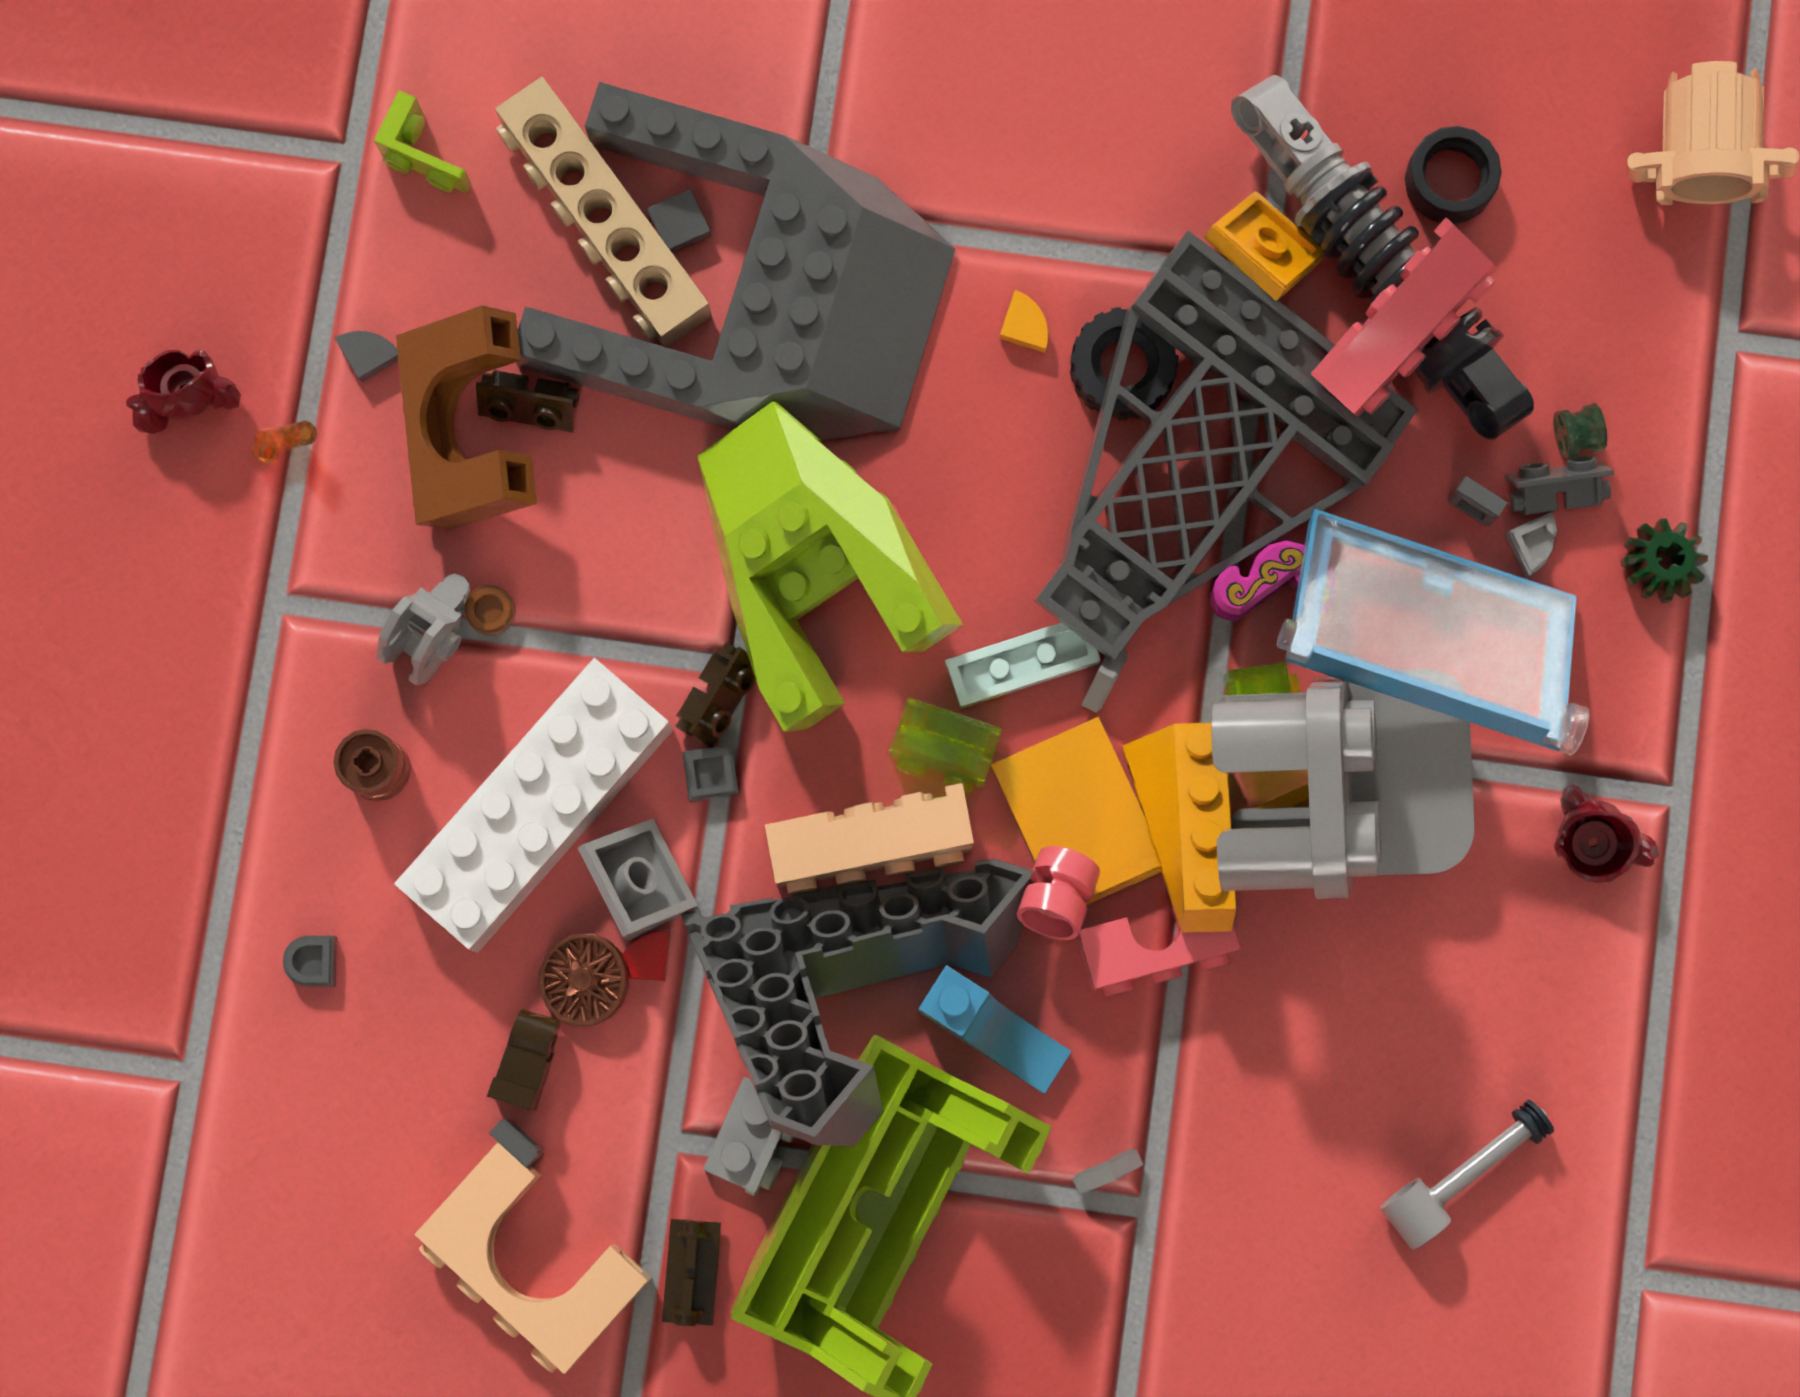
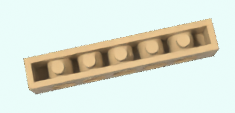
M543 76L495 108L501 123L500 126L495 128L498 135L511 153L517 149L522 152L528 163L523 165V168L537 189L540 190L545 186L549 189L556 199L550 205L566 228L572 224L576 226L583 236L577 242L590 262L596 265L601 261L608 270L610 276L605 281L621 303L629 299L638 314L633 319L648 341L656 337L663 347L668 348L712 317L708 301ZM550 133L557 136L555 142L549 147L539 148L533 145L536 138L542 134ZM577 170L584 173L583 179L576 185L568 186L561 183L562 177L569 171ZM597 208H607L612 211L609 219L603 223H592L588 220V217ZM633 245L640 249L638 255L631 261H620L615 258L617 251L623 246ZM652 283H662L668 287L666 293L659 299H647L642 294L644 289Z

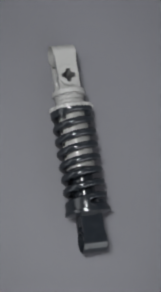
M1272 75L1236 96L1231 102V112L1234 121L1249 136L1263 154L1269 166L1284 181L1283 187L1288 194H1296V198L1301 201L1303 206L1295 216V223L1302 227L1317 245L1321 243V251L1325 257L1331 259L1340 257L1336 265L1337 273L1340 277L1347 279L1356 277L1352 285L1354 295L1362 299L1372 297L1368 305L1369 308L1370 304L1384 289L1392 284L1398 287L1404 281L1400 277L1405 269L1403 266L1416 252L1410 244L1418 238L1419 231L1416 227L1409 226L1400 232L1394 224L1402 218L1403 210L1399 206H1392L1384 212L1380 207L1379 203L1386 198L1387 190L1383 186H1377L1370 190L1379 181L1373 175L1372 167L1369 163L1362 162L1350 167L1346 160L1342 158L1343 150L1340 146L1330 141L1319 123L1308 113L1294 95L1290 85L1282 77ZM1307 130L1308 134L1304 138V140H1302L1301 136ZM1283 146L1285 149L1283 150L1281 155L1278 156L1277 153L1279 149ZM1474 307L1460 316L1461 319L1458 324L1441 341L1434 336L1424 346L1421 352L1426 357L1415 371L1425 384L1424 388L1428 393L1444 387L1468 417L1474 430L1482 437L1493 440L1531 415L1534 410V401L1527 387L1515 377L1494 350V347L1504 336L1499 329L1496 330L1487 319L1475 327L1478 332L1471 335L1468 331L1483 316L1480 308Z

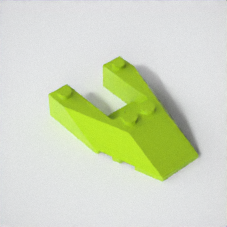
M772 401L705 449L697 457L731 607L759 690L784 732L806 730L845 704L797 620L856 579H860L902 652H924L963 626V623L890 500L857 475V471L847 462L840 460L819 442L821 440L781 405Z

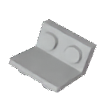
M743 1077L703 1170L745 1188V1193L756 1196L761 1188L766 1190L772 1188L783 1164L782 1160L775 1157L782 1140L790 1143L793 1141L794 1136L771 1127L751 1079Z

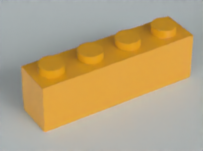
M1212 723L1172 724L1123 745L1122 752L1126 764L1129 765L1134 780V789L1147 820L1148 832L1153 848L1156 849L1160 860L1162 875L1180 931H1232L1236 912L1235 891L1221 890L1217 860V839L1223 831L1231 829L1228 773L1219 771L1213 764Z

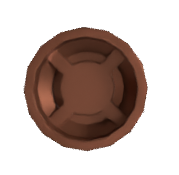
M370 729L354 731L343 738L335 750L333 761L336 776L344 786L366 799L375 801L390 799L401 792L409 780L411 769L408 755L399 744L383 733Z

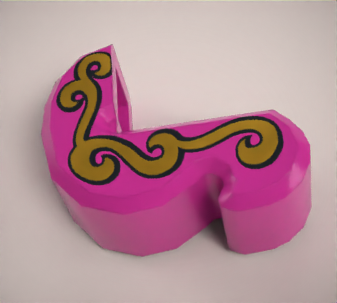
M1290 541L1268 545L1255 557L1247 577L1240 575L1237 566L1228 567L1218 576L1211 588L1209 599L1213 612L1220 618L1236 622L1287 584L1291 586L1296 595L1305 545ZM1328 568L1326 570L1318 622L1333 604L1335 586Z

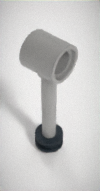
M1526 1100L1523 1103L1524 1107L1519 1106L1520 1110L1515 1109L1512 1111V1116L1515 1120L1513 1125L1430 1189L1421 1178H1417L1394 1193L1380 1206L1381 1211L1411 1250L1422 1246L1450 1224L1452 1219L1445 1211L1444 1204L1528 1138L1534 1143L1539 1144L1543 1140L1542 1137L1546 1138V1134L1550 1135L1554 1132L1553 1125L1543 1109L1539 1108L1533 1101Z

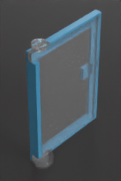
M1317 509L1313 510L1308 523L1292 620L1286 619L1277 640V648L1287 651L1286 662L1568 755H1573L1578 750L1587 730L1589 709L1573 702L1568 704L1577 596Z

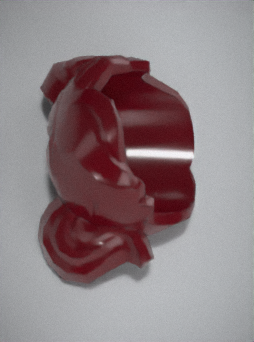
M167 350L141 367L137 380L139 394L130 396L126 400V406L133 410V426L139 432L155 434L166 429L169 419L188 418L190 415L203 412L209 405H212L215 409L239 407L241 393L231 380L219 376L211 357L207 355L206 351L195 350L189 356L180 350Z
M1574 784L1563 789L1560 804L1565 818L1558 830L1554 849L1558 857L1566 859L1573 873L1583 880L1601 883L1613 881L1630 869L1632 864L1643 867H1651L1654 864L1655 859L1659 856L1657 844L1650 836L1640 832L1638 825L1630 816L1621 813L1615 805L1608 802L1591 801V797ZM1591 838H1596L1597 844L1595 846H1589Z

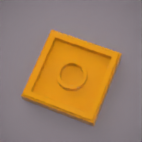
M1256 191L1213 224L1203 237L1275 301H1278L1319 265L1325 257L1319 245Z

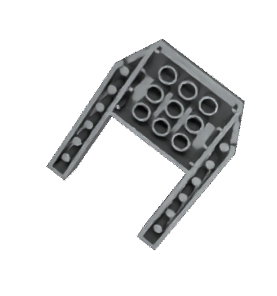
M599 82L585 123L588 138L594 147L764 196V200L712 361L525 306L518 327L521 361L516 362L517 366L731 430L738 427L772 401L781 405L821 441L836 438L844 440L859 437L865 433L876 432L879 434L900 430L953 260L955 248L875 176L785 135Z

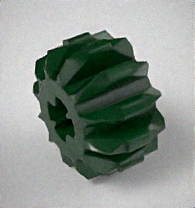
M1661 518L1656 522L1654 528L1644 523L1637 529L1638 538L1630 537L1626 540L1624 547L1632 555L1624 557L1621 560L1620 566L1626 569H1634L1635 573L1626 582L1629 586H1633L1638 582L1643 583L1644 586L1641 590L1642 598L1648 599L1657 591L1661 603H1668L1673 599L1674 593L1684 598L1692 593L1691 584H1699L1703 581L1705 575L1697 566L1705 564L1708 561V555L1694 551V548L1702 542V537L1697 535L1688 540L1685 537L1687 523L1681 522L1672 530L1667 518ZM1661 552L1670 558L1666 561V564L1672 563V566L1667 569L1662 568L1658 563L1662 558H1656Z

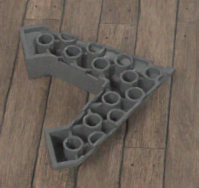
M988 859L974 862L975 870L946 875L943 867L905 874L907 882L877 887L875 879L793 894V897L777 900L769 898L730 905L731 910L726 914L711 917L702 916L701 911L681 914L683 923L771 1127L815 1145L855 1146L883 1112L874 1066L829 1050L815 999L948 964L992 978L1018 946L1024 925L1018 920L1016 913L1026 887L1032 884L1030 879L1032 870L997 859Z

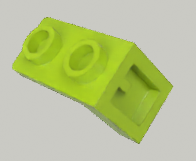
M398 90L374 139L383 157L382 161L392 169L404 174H408L410 169L426 175V181L442 191L451 193L455 188L468 193L472 184L465 170L409 146L410 143L415 144L420 138L424 129L425 118L417 98Z

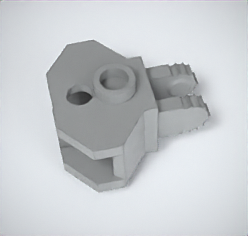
M454 573L452 575L448 574L446 578H443V582L440 581L431 593L420 588L416 594L404 596L390 613L379 634L376 659L384 664L395 662L404 651L412 657L411 664L414 667L409 675V681L416 686L427 683L437 672L443 660L447 661L454 654L462 640V637L458 635L462 614H465V603L470 593V584L464 578L465 576Z

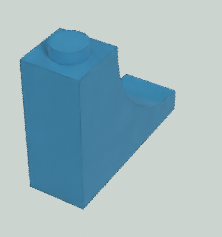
M947 965L918 1008V1014L1043 1094L1046 1093L1071 1053L1069 1049L1009 1010L988 991Z

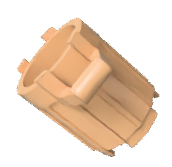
M1701 62L1692 64L1691 75L1677 80V73L1675 71L1670 74L1668 87L1664 90L1663 152L1646 154L1637 152L1631 154L1627 161L1628 178L1635 183L1642 181L1656 182V201L1661 205H1673V200L1691 204H1721L1751 198V203H1758L1768 198L1769 179L1792 178L1796 175L1799 153L1796 149L1790 147L1785 149L1763 148L1764 87L1760 83V74L1757 69L1751 70V77L1737 73V62Z

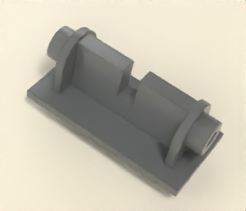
M1593 456L1570 458L1567 460V466L1549 468L1548 463L1519 466V472L1504 474L1505 480L1517 487V492L1510 493L1512 512L1521 511L1523 516L1558 511L1556 494L1558 492L1564 493V507L1566 509L1601 505L1603 500L1611 498L1610 483L1608 480H1602V476L1614 475V470L1600 461L1597 462V457Z

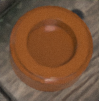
M481 586L475 589L466 600V619L472 628L480 634L486 636L502 634L510 628L515 619L516 609L512 598L504 589L498 586Z

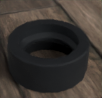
M1461 126L1440 128L1424 137L1408 162L1404 178L1407 196L1416 210L1432 221L1442 223L1447 218L1453 224L1467 222L1481 214L1498 190L1502 170L1499 155L1490 140L1476 130ZM1443 150H1454L1462 152L1474 160L1480 170L1481 180L1479 188L1473 196L1463 201H1451L1441 198L1430 189L1425 179V169L1427 162L1434 154Z

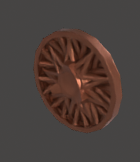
M592 933L572 934L558 941L546 954L540 970V992L546 1007L558 1020L573 1026H595L610 1019L623 1005L629 988L628 967L622 952L610 940Z

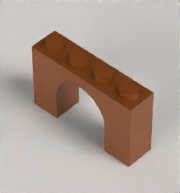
M482 305L396 335L416 525L450 530L537 504L532 456L496 450L466 460L457 446L454 435V413L459 397L465 387L480 374L521 361L516 313Z

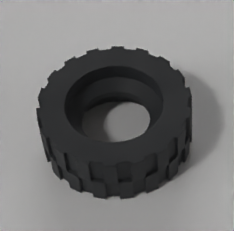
M1121 307L1111 308L1110 312H1101L1095 315L1094 320L1090 323L1087 322L1081 328L1079 337L1075 339L1070 360L1071 381L1075 383V392L1078 397H1082L1085 405L1091 410L1095 409L1100 412L1108 383L1100 369L1101 355L1109 345L1119 342L1128 309H1121ZM1137 321L1131 342L1138 345L1144 351L1148 361V368L1141 381L1124 388L1154 411L1171 391L1177 374L1179 355H1176L1175 347L1144 323ZM1116 398L1112 417H1117L1118 420H1127L1128 417H1140Z

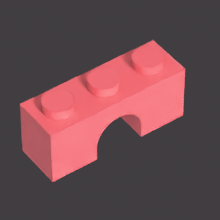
M1171 907L1176 924V933L1174 940L1166 949L1149 950L1138 944L1132 935L1127 917L1081 929L1077 940L1091 990L1103 988L1105 997L1134 990L1132 980L1151 975L1153 983L1157 984L1182 977L1180 967L1199 962L1201 970L1205 971L1230 964L1228 954L1241 950L1234 925L1232 931L1181 932L1174 909Z

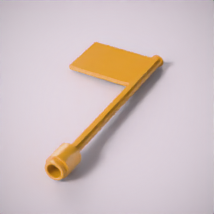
M1099 717L991 764L1034 861H1036L1038 853L1042 848L1060 846L1082 853L1098 865L1101 874L1092 898L1089 902H1084L1086 906L1162 872L1157 851L1153 848L1148 832L1149 827L1146 817ZM1308 784L1255 808L1309 806Z

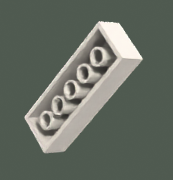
M593 658L399 877L394 885L467 949L478 953L674 730L667 719L596 658Z

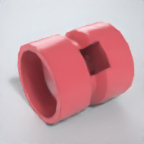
M1060 846L1042 848L1038 853L1030 875L1032 884L1026 887L1016 913L1018 920L1025 927L1042 936L1056 940L1075 939L1079 935L1087 913V906L1084 902H1089L1092 898L1101 874L1098 865L1084 854Z

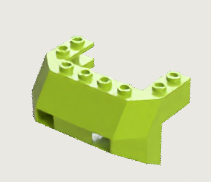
M873 1035L858 1061L874 1066L883 1112L855 1146L812 1144L751 1262L730 1313L732 1320L810 1354L867 1394L874 1397H916L922 1390L925 1379L933 1364L878 1328L885 1313L891 1307L894 1296L909 1266L916 1258L918 1248L932 1221L938 1215L941 1203L955 1175L962 1168L964 1158L971 1144L1029 1174L1037 1157L1043 1150L1044 1143L1052 1127L1013 1105L942 1071L891 1042Z

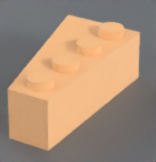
M963 783L946 786L947 796L933 798L931 793L923 794V792L903 795L901 798L894 800L893 806L884 807L881 802H870L844 809V815L834 816V812H823L766 824L765 829L777 888L787 886L788 894L815 890L817 889L816 881L836 877L837 885L864 881L866 880L865 872L885 868L886 876L913 872L915 871L914 863L933 859L935 867L964 862L963 853L972 852L974 841Z

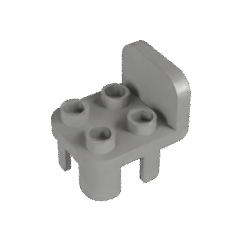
M1427 671L1399 672L1463 693L1452 680L1438 673ZM1329 675L1315 677L1307 692L1222 695V702H1215L1213 704L1212 755L1213 764L1219 771L1228 773L1308 770L1309 806L1244 808L1237 810L1233 814L1231 829L1223 831L1217 839L1218 873L1222 891L1314 889L1316 899L1350 898L1355 877L1439 873L1457 865L1468 853L1474 838L1470 722Z

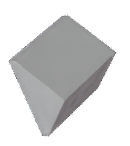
M654 819L578 847L623 938L629 942L698 906Z

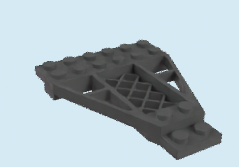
M1188 230L1126 312L1059 562L1060 566L1033 601L1111 661L1115 660L1144 620L1225 571L1228 567L1233 566L1311 518L1314 509L1323 511L1362 486L1367 485L1394 449L1395 445L1393 443L1418 409L1387 386L1386 389L1391 394L1373 414L1370 415L1365 410L1359 417L1354 415L1311 375V372L1335 344L1280 301H1275L1253 280ZM1137 321L1144 323L1192 362V370L1160 412L1153 411L1120 385ZM1206 372L1214 378L1200 381ZM1225 386L1229 412L1205 415L1201 388ZM1192 392L1195 417L1171 420ZM1237 396L1253 409L1239 411ZM1117 398L1146 421L1147 429L1098 496H1092L1091 491ZM1262 415L1265 422L1267 443L1243 445L1240 418ZM1230 420L1234 447L1210 450L1206 422ZM1196 424L1200 451L1176 454L1172 427ZM1276 427L1280 429L1277 434H1276ZM1163 431L1166 456L1142 459ZM1290 440L1297 442L1344 480L1341 488L1292 518L1257 490V484ZM1265 450L1247 473L1245 452ZM1235 454L1239 481L1214 484L1211 457ZM1201 458L1205 486L1181 489L1177 461ZM1167 463L1171 490L1146 494L1143 466ZM1134 470L1137 495L1113 498ZM1236 489L1218 512L1216 491ZM1206 493L1210 520L1185 524L1182 496ZM1172 497L1176 525L1151 528L1147 500ZM1246 500L1253 503L1277 522V527L1200 574L1192 573ZM1138 502L1142 530L1117 533L1113 505ZM1104 508L1107 529L1095 521ZM1207 527L1189 552L1186 530ZM1177 531L1181 560L1156 563L1152 535ZM1143 536L1146 559L1120 539ZM1178 566L1170 578L1159 570Z

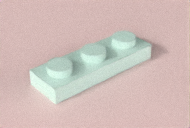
M1061 622L945 660V665L959 707L962 709L1100 664L1101 659L1096 648Z

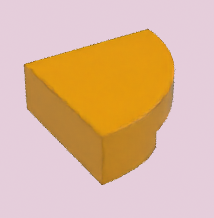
M1015 290L999 339L1045 353L1048 342V327L1044 314L1030 297Z

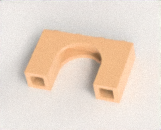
M498 1142L414 1235L423 1242L419 1250L431 1263L440 1269L446 1264L460 1277L456 1285L465 1295L476 1303L484 1299L497 1311L493 1319L506 1333L513 1338H516L520 1333L534 1346L530 1353L540 1365L551 1373L558 1368L565 1374L585 1354L652 1277L621 1248L613 1244L609 1246L583 1277L568 1292L561 1296L539 1299L521 1294L512 1288L502 1277L495 1261V1236L503 1218L542 1175L533 1167L526 1168Z

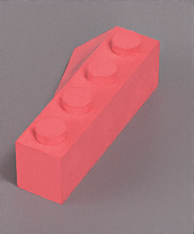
M1447 218L1434 231L1441 238L1432 249L1427 246L1422 251L1418 250L1403 266L1405 269L1400 277L1404 281L1398 287L1392 284L1384 289L1366 311V315L1369 317L1363 325L1359 322L1352 325L1311 372V375L1358 417L1365 410L1370 415L1373 414L1390 396L1391 392L1386 387L1399 373L1404 378L1408 377L1426 357L1421 352L1424 346L1434 336L1439 341L1446 337L1461 319L1455 313L1468 299L1477 303L1496 282L1491 277L1496 270L1495 264Z

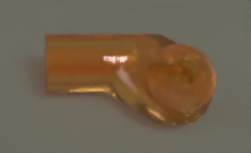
M301 421L289 425L261 429L253 438L256 443L252 448V454L260 461L273 463L279 457V450L288 451L312 444L317 437L316 428L308 421Z

